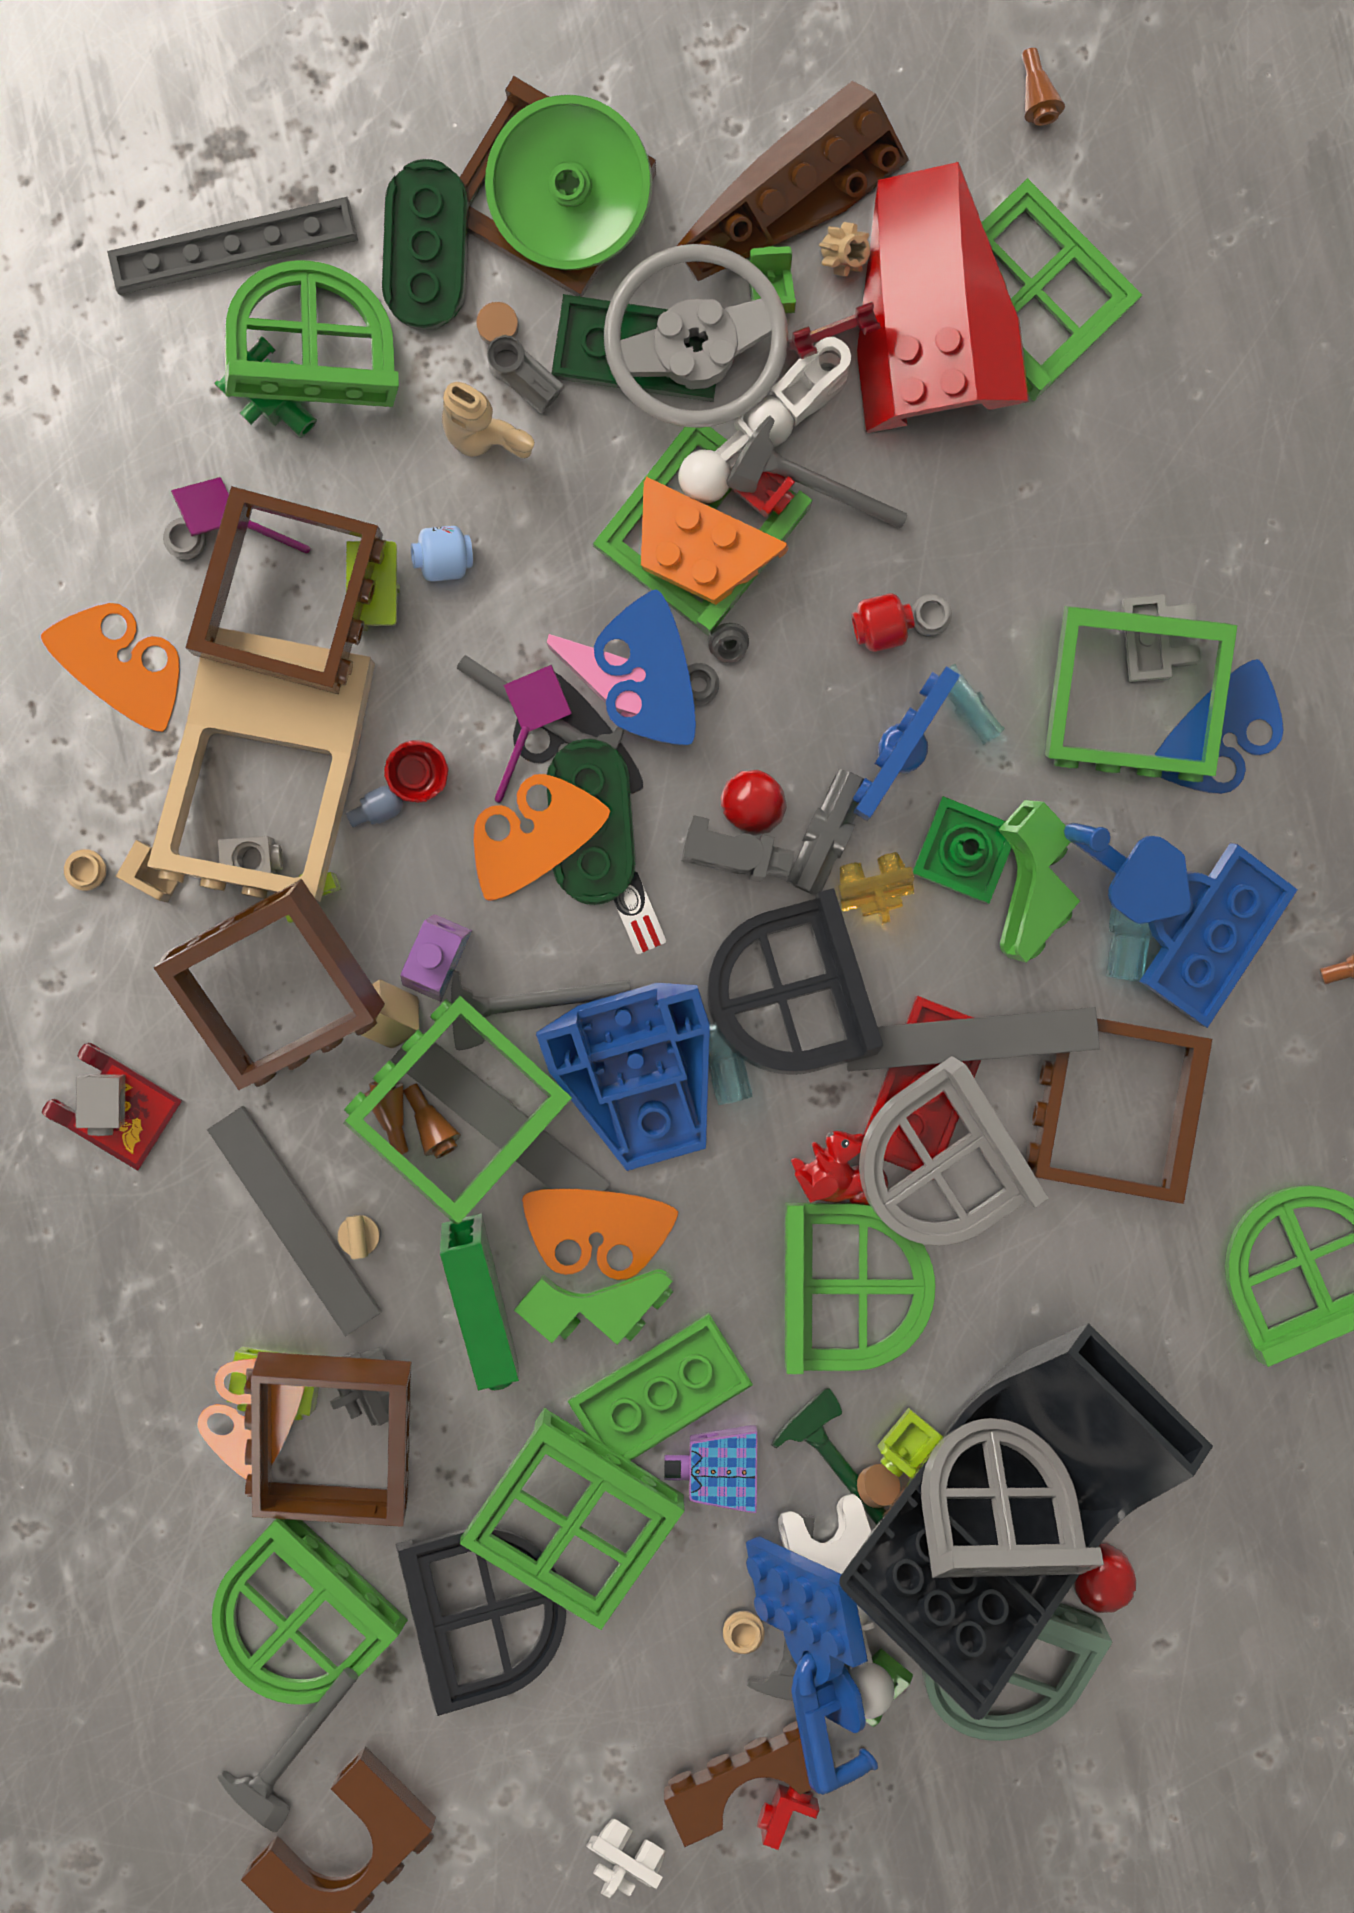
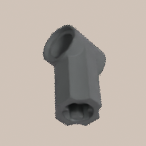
M502 335L492 340L488 346L487 360L489 369L494 377L507 383L541 414L553 404L564 389L565 385L526 352L516 338ZM502 350H511L517 355L518 359L512 366L501 367L495 362V357Z

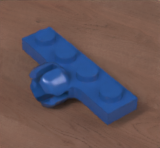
M947 666L940 676L932 672L919 692L926 697L919 709L916 711L910 707L900 723L889 727L883 733L878 743L879 757L874 763L881 769L873 782L865 778L852 799L859 804L853 813L868 821L897 775L908 774L917 770L925 761L928 754V741L924 732L959 679L960 674Z

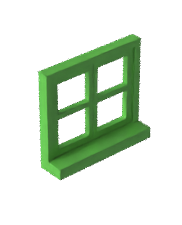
M1027 178L981 223L992 246L994 256L1023 285L1011 298L1017 314L1035 297L1072 335L1042 365L1023 347L1028 395L1035 401L1136 304L1142 294ZM1024 211L1062 248L1032 279L994 241ZM1072 260L1110 297L1080 328L1042 290Z
M684 427L593 542V547L648 590H658L662 593L671 608L709 636L711 631L719 626L758 575L747 583L737 585L733 589L732 594L717 605L705 599L701 603L684 589L644 571L641 566V555L623 542L643 517V488L646 477L667 486L679 471L684 459L693 453L698 446L703 450L716 451L727 441V439L711 427ZM729 488L722 498L710 503L709 506L717 510L732 489ZM790 489L789 491L795 495L780 515L773 511L759 530L785 542L811 508L813 500L800 490L796 494ZM766 565L758 570V573H760Z
M544 1408L535 1420L533 1433L461 1536L460 1544L602 1630L684 1513V1494ZM545 1454L591 1482L568 1517L522 1490ZM605 1491L650 1518L627 1553L622 1552L581 1526ZM514 1499L519 1500L561 1526L537 1561L492 1534V1531ZM574 1535L619 1562L596 1597L551 1570Z

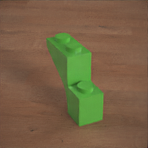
M1024 800L998 830L1011 845L1018 868L1017 879L1000 940V949L1008 958L1026 963L1037 957L1046 946L1045 941L1056 929L1061 928L1071 919L1072 910L1080 902L1074 893L1049 868L1050 865L1057 863L1065 856L1070 841L1064 835L1063 830L1066 825L1045 802Z
M655 1269L594 1292L576 1293L558 1286L543 1274L516 1305L514 1311L551 1343L558 1336L564 1340L567 1339L581 1322L576 1317L580 1312L618 1345L624 1337L631 1341L646 1324L641 1317L651 1306L658 1310L671 1296L673 1290L668 1286L673 1282V1277L663 1269Z

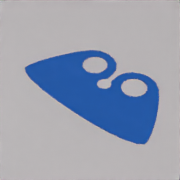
M652 590L627 606L603 629L596 639L594 657L598 666L604 672L614 676L630 674L636 667H641L646 673L645 679L641 682H635L630 679L614 685L608 692L606 710L610 720L628 732L660 742L690 745L695 737L696 721L687 662L670 607L662 593L658 590ZM613 639L623 640L630 648L629 659L620 666L609 664L604 657L603 650L605 645ZM624 691H633L641 698V710L633 717H624L616 710V698Z
M1259 659L1243 664L1230 674L1219 757L1224 756L1233 760L1236 765L1234 778L1229 782L1222 783L1216 781L1212 776L1204 775L1203 782L1180 780L1178 779L1179 772L1162 771V777L1160 778L1180 786L1208 793L1222 794L1231 792L1244 779L1246 766L1243 757L1235 748L1224 745L1223 737L1225 734H1235L1237 743L1245 751L1253 755L1269 753L1278 746L1284 731L1282 714L1269 674ZM1212 690L1177 724L1156 751V756L1202 760ZM1258 719L1268 722L1273 732L1270 741L1261 746L1251 743L1246 734L1249 724Z

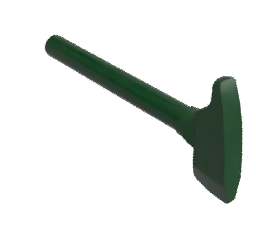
M825 1388L786 1423L773 1440L771 1446L778 1448L788 1440L797 1442L804 1440L814 1447L850 1493L855 1494L861 1500L864 1510L877 1525L886 1513L884 1507L872 1508L863 1502L857 1490L859 1476L830 1441L823 1425L842 1414L837 1398L829 1388Z

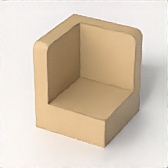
M135 840L115 877L159 901L168 903L179 882L158 878L159 870L147 866L152 847L144 842Z
M379 979L372 985L385 1005L376 1018L377 1024L361 1036L388 1048H395L419 1029V999L417 996Z

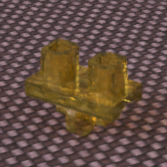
M898 852L885 854L877 858L880 875L865 878L862 865L857 862L840 867L841 885H838L842 912L860 908L863 917L878 913L882 925L890 923L889 910L903 907L901 897L914 894V874L912 868H905Z

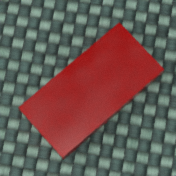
M916 996L905 1024L974 1017ZM981 1060L963 1062L975 1078ZM939 1064L888 1068L863 1135L865 1136L869 1125L879 1110L891 1098ZM941 1092L911 1113L906 1119L933 1159L948 1148L959 1120V1115L945 1093ZM899 1125L887 1144L884 1161L914 1172L923 1166L924 1163Z

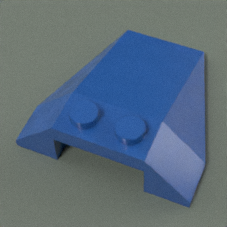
M650 984L578 1005L536 1032L549 1073L559 1086L572 1097L571 1101L626 1171L706 1149L710 1022L698 985Z

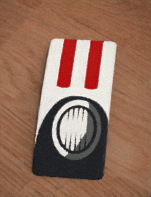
M635 871L628 888L616 897L614 902L635 952L641 954L666 943V938L638 872Z

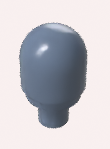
M381 786L359 799L361 806L347 812L346 816L353 828L368 820L372 825L376 823L381 824L400 813L403 807V800L391 792L389 786Z

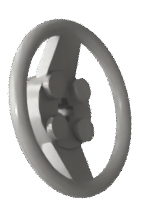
M689 244L660 251L642 261L629 272L615 291L609 304L604 325V346L607 362L613 377L624 394L637 407L650 416L672 425L702 428L732 421L750 411L764 399L777 381L784 365L788 347V326L780 297L768 278L754 264L724 248L704 244ZM707 262L723 266L743 277L761 297V299L724 309L714 299L704 300L698 298L683 300L669 307L666 312L659 316L656 329L621 340L622 319L635 291L653 274L675 264ZM771 335L768 360L758 380L738 399L718 408L690 411L668 406L650 396L633 378L666 376L676 383L686 385L688 389L708 388L725 377L727 371L732 367L736 355ZM696 336L699 339H704L705 342L702 343V350L693 352V346L686 348L685 344L689 342V338Z

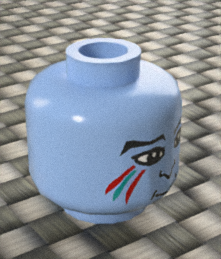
M457 526L422 529L418 537V543H411L413 568H421L424 578L428 581L461 579L465 575L466 569L473 566L470 536L463 535L461 529Z

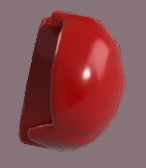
M410 740L401 743L391 751L386 759L384 777L390 791L400 799L408 802L422 803L429 801L444 790L449 768L443 753L432 743L422 740Z
M760 770L738 772L726 782L721 794L723 814L731 824L746 834L759 835L771 832L782 822L787 809L784 791L780 784L772 776Z
M1100 1544L1099 1547H1101L1104 1565L1080 1574L1073 1587L1081 1603L1096 1613H1114L1127 1606L1134 1598L1137 1581L1128 1557L1121 1550L1110 1544Z

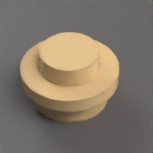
M81 849L73 852L67 858L64 865V875L67 882L78 890H93L102 884L106 876L107 869L104 859L92 850Z
M735 1612L724 1623V1641L736 1653H752L761 1646L764 1640L765 1631L763 1623L752 1612Z

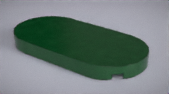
M433 159L415 160L405 165L403 170L399 171L396 176L394 175L389 182L385 194L382 268L383 297L387 306L399 321L418 330H432L450 322L461 309L466 292L468 193L457 173L444 163Z
M580 739L567 744L555 755L548 767L547 775L562 779L591 794L609 808L610 814L603 826L578 850L555 866L553 872L557 883L572 898L584 904L599 905L608 903L623 893L630 885L636 869L630 774L623 756L613 746L597 739ZM547 788V799L549 807L552 801V795L550 793V790Z

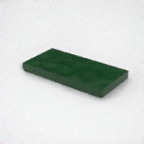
M563 294L551 372L558 380L620 388L611 373L604 346V325L611 301ZM628 304L622 319L621 340L656 329L659 316L668 309ZM696 336L691 337L685 346L686 348L693 346V352H699L702 350V343L705 340L699 339ZM666 376L633 377L647 393L714 402L716 384L708 388L688 389L686 385L676 383Z

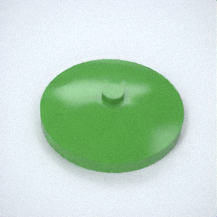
M579 95L547 97L519 111L507 122L497 136L491 148L486 167L485 189L487 203L500 233L523 256L538 264L554 269L580 270L602 264L619 254L628 246L640 230L646 218L652 195L650 161L637 132L611 107L595 99Z

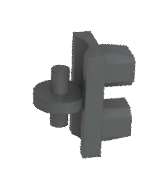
M380 1348L360 1354L359 1352H351L343 1356L386 1360ZM337 1389L340 1396L330 1401L333 1410L345 1406L350 1418L354 1419L363 1414L356 1401L359 1399L371 1426L376 1424L381 1426L389 1421V1392Z

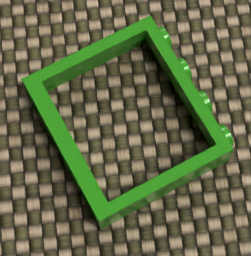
M1064 606L1045 755L1048 758L1055 759V766L1065 768H1079L1080 761L1096 763L1095 770L1110 773H1120L1121 766L1137 768V775L1147 777H1162V771L1179 772L1178 779L1203 782L1204 775L1216 776L1238 625ZM1079 626L1219 641L1202 760L1063 745Z
M461 996L453 1004L447 998L430 1016L435 1021L432 1027L425 1034L418 1029L401 1047L407 1054L396 1065L389 1060L372 1078L378 1083L368 1096L360 1091L345 1107L344 1111L349 1114V1117L343 1123L455 1225L459 1224L572 1099L569 1094ZM460 1016L548 1097L453 1202L363 1119L456 1018Z

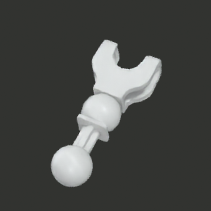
M826 337L814 345L817 348V354L804 359L799 358L784 377L772 387L770 395H766L754 408L742 415V418L738 417L734 420V427L737 432L716 451L704 449L688 455L682 462L678 474L679 484L683 493L703 504L712 503L722 498L729 489L727 479L740 453L758 426L769 415L775 420L769 433V438L774 447L785 442L792 433L793 425L796 427L806 417L822 408L845 386L851 362V353L848 346L842 340L835 337ZM825 351H834V352H836V353L839 354V357H838L837 355L833 354V353H824V352H825ZM831 367L833 369L831 371H825L822 368Z
M855 1494L845 1495L838 1501L836 1508L839 1528L834 1537L825 1543H819L811 1538L805 1527L804 1520L799 1514L792 1511L780 1514L778 1525L783 1547L840 1574L844 1572L871 1533L863 1504ZM858 1606L868 1661L854 1668L848 1665V1672L860 1691L865 1719H872L884 1714L891 1706L894 1699V1683L889 1673L872 1661L864 1631L873 1629L875 1626L873 1622L868 1621L869 1616Z

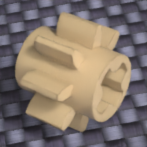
M843 222L841 228L829 226L828 234L819 243L824 258L821 264L834 267L835 275L847 277L850 270L862 272V265L865 264L870 256V246L867 241L870 235L869 233L857 231V224Z

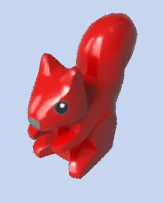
M843 1131L829 1132L825 1138L827 1148H823L817 1142L812 1143L816 1157L813 1162L806 1164L799 1158L791 1159V1163L796 1171L795 1176L810 1203L817 1200L840 1202L849 1199L852 1204L869 1205L862 1189L859 1164L851 1167L849 1160L861 1152L864 1139L863 1134H849ZM883 1170L885 1185L888 1190V1177Z

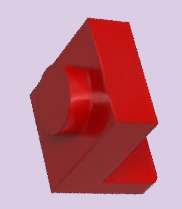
M763 471L755 492L750 493L733 488L730 489L763 517L767 518L772 511L780 515L795 495L789 490L793 487L795 481L789 476L785 478L777 473Z
M778 1783L771 1804L764 1803L757 1822V1827L761 1829L763 1845L779 1850L793 1811L817 1819L820 1811L818 1799L813 1797L814 1793L811 1790L800 1795L791 1786L787 1787Z

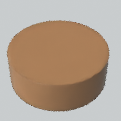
M491 302L479 311L476 321L480 337L487 344L490 345L492 340L502 335L516 337L518 320L515 311L508 304Z
M875 1464L865 1468L859 1474L857 1490L865 1504L872 1508H882L892 1504L900 1494V1481L883 1464Z

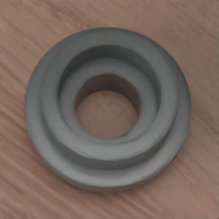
M721 624L715 627L709 634V650L722 662H736L745 655L748 649V633L739 624Z
M694 663L687 666L691 682L694 678L700 677L707 683L706 688L701 692L692 689L694 704L703 705L713 700L719 690V678L716 671L703 663Z

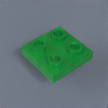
M942 796L911 874L982 903L990 904L1012 848L1007 839L998 831L1006 821Z

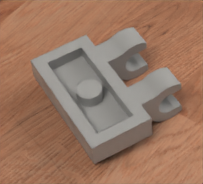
M1165 594L1123 598L1121 601L1122 612L1197 620L1196 604L1166 606ZM1124 630L1129 682L1170 679L1173 677L1172 666L1197 665V662H1201L1200 645L1170 648L1169 635Z

